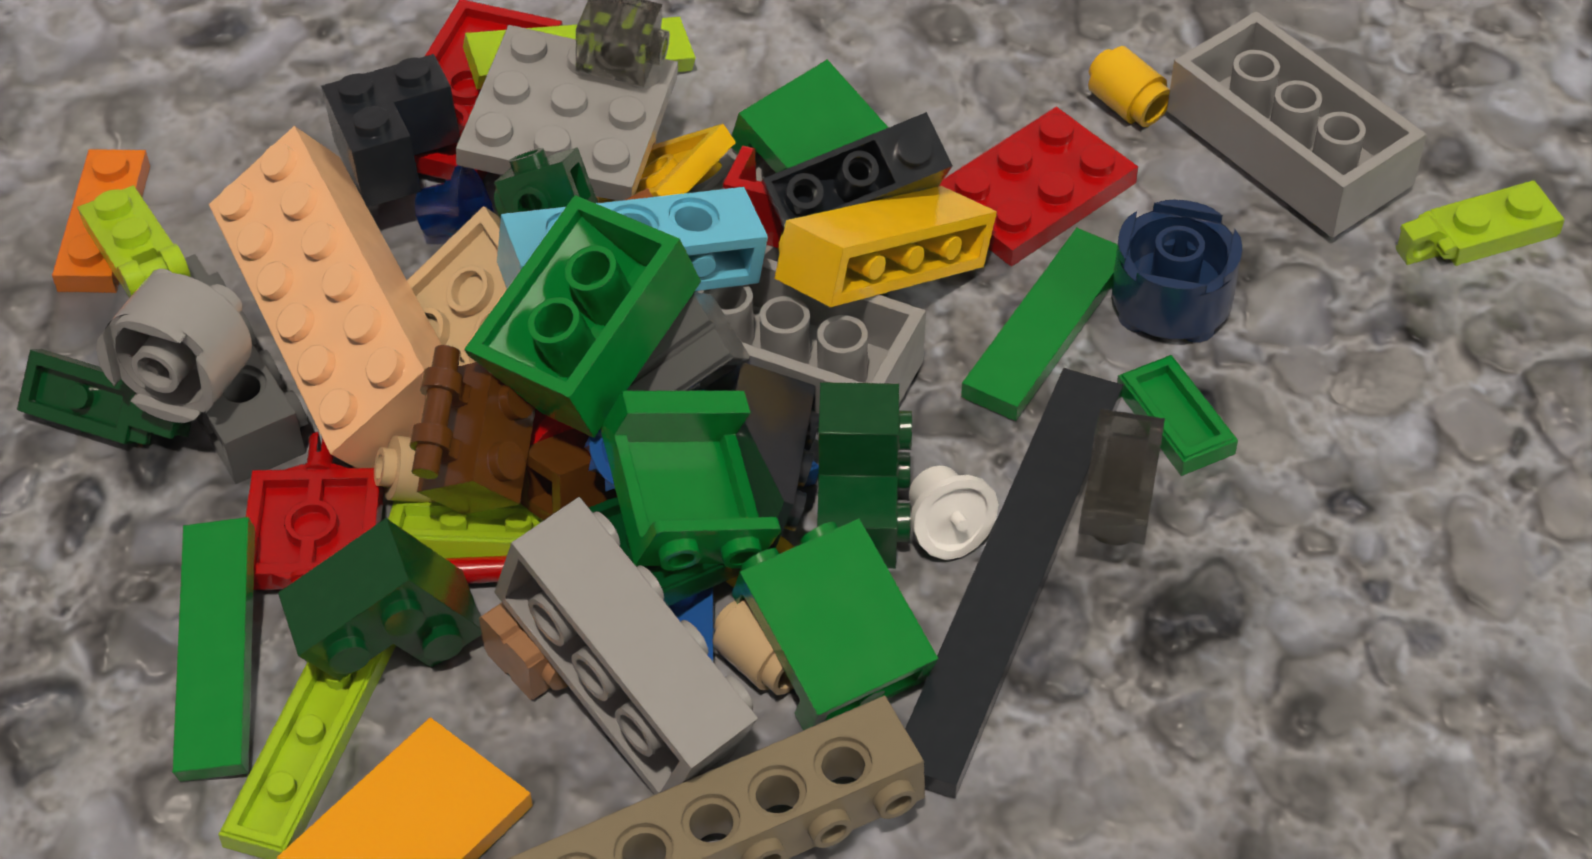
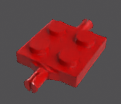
M315 432L309 437L307 463L285 470H252L245 517H249L255 527L253 590L286 588L381 522L384 487L376 486L374 468H347L333 464L334 456L330 454L323 438L321 444L319 432Z

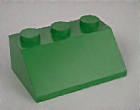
M574 195L464 350L470 358L506 386H510L520 397L539 412L594 438L604 424V419L621 391H627L695 292L701 280L680 238Z

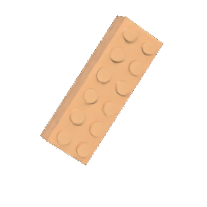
M293 126L235 181L225 187L209 206L330 454L355 468H374L376 455L380 447L388 448L393 436L411 437L414 424L421 423L426 397L420 391L423 371L431 367L434 349L442 344L341 158L296 126Z

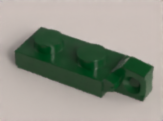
M30 349L17 410L123 444H151L153 434L170 439L176 435L188 437L192 421L178 423L163 420L141 410L131 402L136 393L122 379L114 386L105 376L100 366L44 349Z

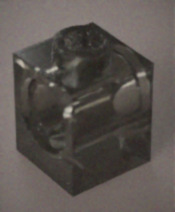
M588 0L576 27L575 71L644 87L653 64L662 66L668 50L670 33L667 30L661 29L662 4L647 0Z

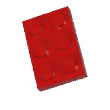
M1056 106L945 177L939 186H943L997 211L988 249L1012 267L1136 184L1138 166Z

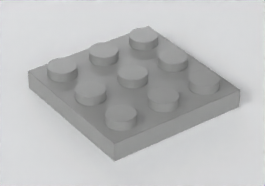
M508 25L457 144L456 164L503 175L511 168L509 160L527 151L544 148L546 156H550L578 147L595 196L616 201L625 200L635 195L677 80L678 62Z

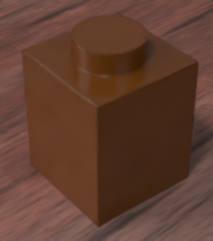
M571 428L529 446L521 493V505L544 521L578 497L582 499L587 507L617 497L615 488L605 492V478L600 473L589 471L591 455L584 448L589 435Z

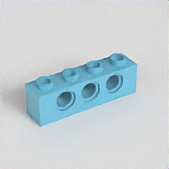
M745 187L596 203L680 238L701 280L695 291L756 284L760 281L768 236ZM566 207L501 214L497 264L507 289Z

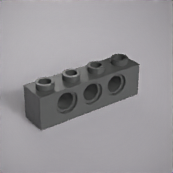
M196 254L185 258L192 278L208 286L219 284L226 287L218 272L208 275ZM242 310L239 314L247 325L251 336L252 351L250 358L207 413L206 411L200 413L196 418L235 484L251 478L252 470H269L305 454L300 428L308 424L305 411L295 392L290 390L283 393L279 387L282 384V380L268 350L258 353L253 346L257 344L256 337L249 320Z

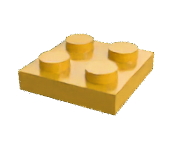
M719 124L654 144L635 194L647 188L653 197L688 193L694 185L705 182L721 169L722 164L719 160L736 143L725 125ZM602 197L597 198L598 203L616 201Z

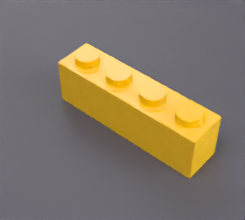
M943 186L789 219L786 220L784 232L779 241V258L774 279L829 307H834L982 268L985 264L997 211Z

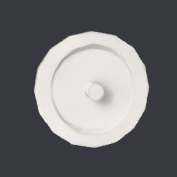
M933 466L922 471L914 479L909 490V500L912 505L910 526L916 541L931 556L944 560L962 558L977 549L987 538L996 521L999 507L996 492L982 478L971 475H958L947 466Z

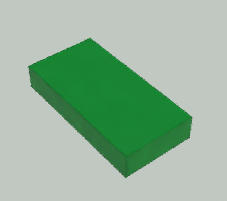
M1172 355L1118 375L1117 383L1123 384V400L1181 476L1236 454L1238 439Z

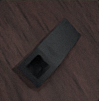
M927 112L765 177L761 182L783 228H785L786 220L938 187L953 165Z
M742 362L731 391H745L751 413L736 436L759 517H777L780 524L781 532L768 548L771 549L777 547L784 528L792 531L796 530L804 510L807 493L799 490L804 488L812 466L814 453L809 450L819 426V413L811 411L815 385Z

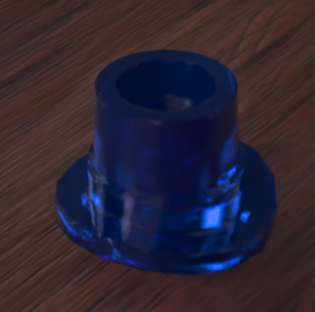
M459 165L454 168L451 179L446 180L442 184L422 188L415 198V211L419 226L429 238L454 235L483 206L494 213L491 200L478 173L473 168Z

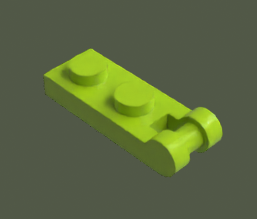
M134 185L122 190L106 191L97 196L94 201L77 207L85 229L129 298L154 270L166 269L172 273L191 277L188 265L179 246L173 244Z

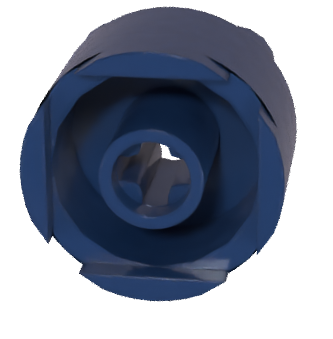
M1176 199L1164 200L1154 203L1153 211L1137 218V211L1124 221L1118 236L1112 284L1113 301L1119 311L1118 320L1127 330L1134 332L1143 331L1157 337L1185 339L1193 343L1209 340L1213 337L1215 329L1229 316L1233 306L1242 256L1240 235L1236 229H1234L1232 234L1221 223L1222 214L1198 202Z

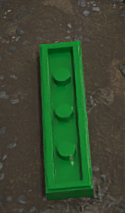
M1076 227L963 380L961 397L1017 421L1111 289L1117 244Z
M249 517L183 525L172 771L180 782L249 774L255 527Z

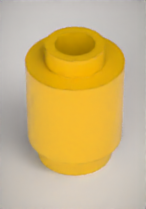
M1119 46L1113 50L1106 49L1094 59L1089 68V91L1130 124L1137 122L1142 127H1149L1165 114L1170 89L1167 87V80L1125 46Z

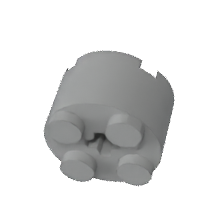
M166 269L154 270L112 318L97 339V357L105 376L114 386L122 379L136 393L131 402L148 414L178 423L195 420L200 413L205 411L207 413L250 358L252 342L247 325L239 314L242 310L241 300L232 290L223 285L208 286L197 279L172 273Z

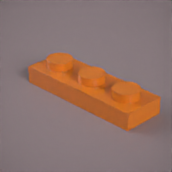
M88 150L52 273L57 292L117 293L119 281L85 229L77 207L94 201L97 196L106 191L122 190L133 185L142 197L150 170L146 150Z

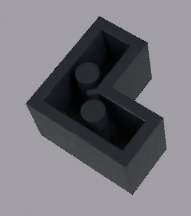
M434 54L421 58H407L396 65L364 74H350L339 81L321 85L334 143L367 208L422 192L414 155L452 145L460 140L451 86Z

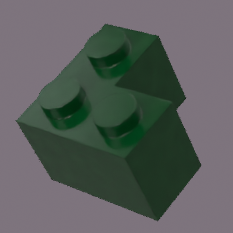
M820 382L817 527L828 522H835L838 527H841L860 518L887 568L896 569L897 542H910V503H897V491L910 490V452H898V450H911L912 411L899 410V384Z
M387 518L278 592L298 656L339 681L350 673L363 668L369 660L392 644H395L433 668L442 661L457 655L464 646L482 635L479 621L480 615L463 571Z

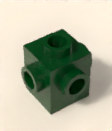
M578 147L550 156H546L544 148L519 154L509 160L511 168L494 182L496 186L494 202L500 219L501 214L566 207L574 195L593 203H598Z

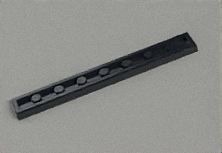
M1067 368L1062 369L937 656L939 659L928 675L905 728L924 760L925 789L954 799L957 796L1119 406L1123 384Z

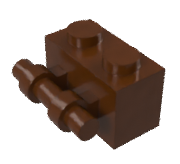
M449 345L436 346L431 367L423 371L420 387L421 393L426 396L421 423L414 424L409 445L415 451L411 472L419 477L417 492L464 515L519 505L536 408L477 362L459 366L461 356L459 349Z

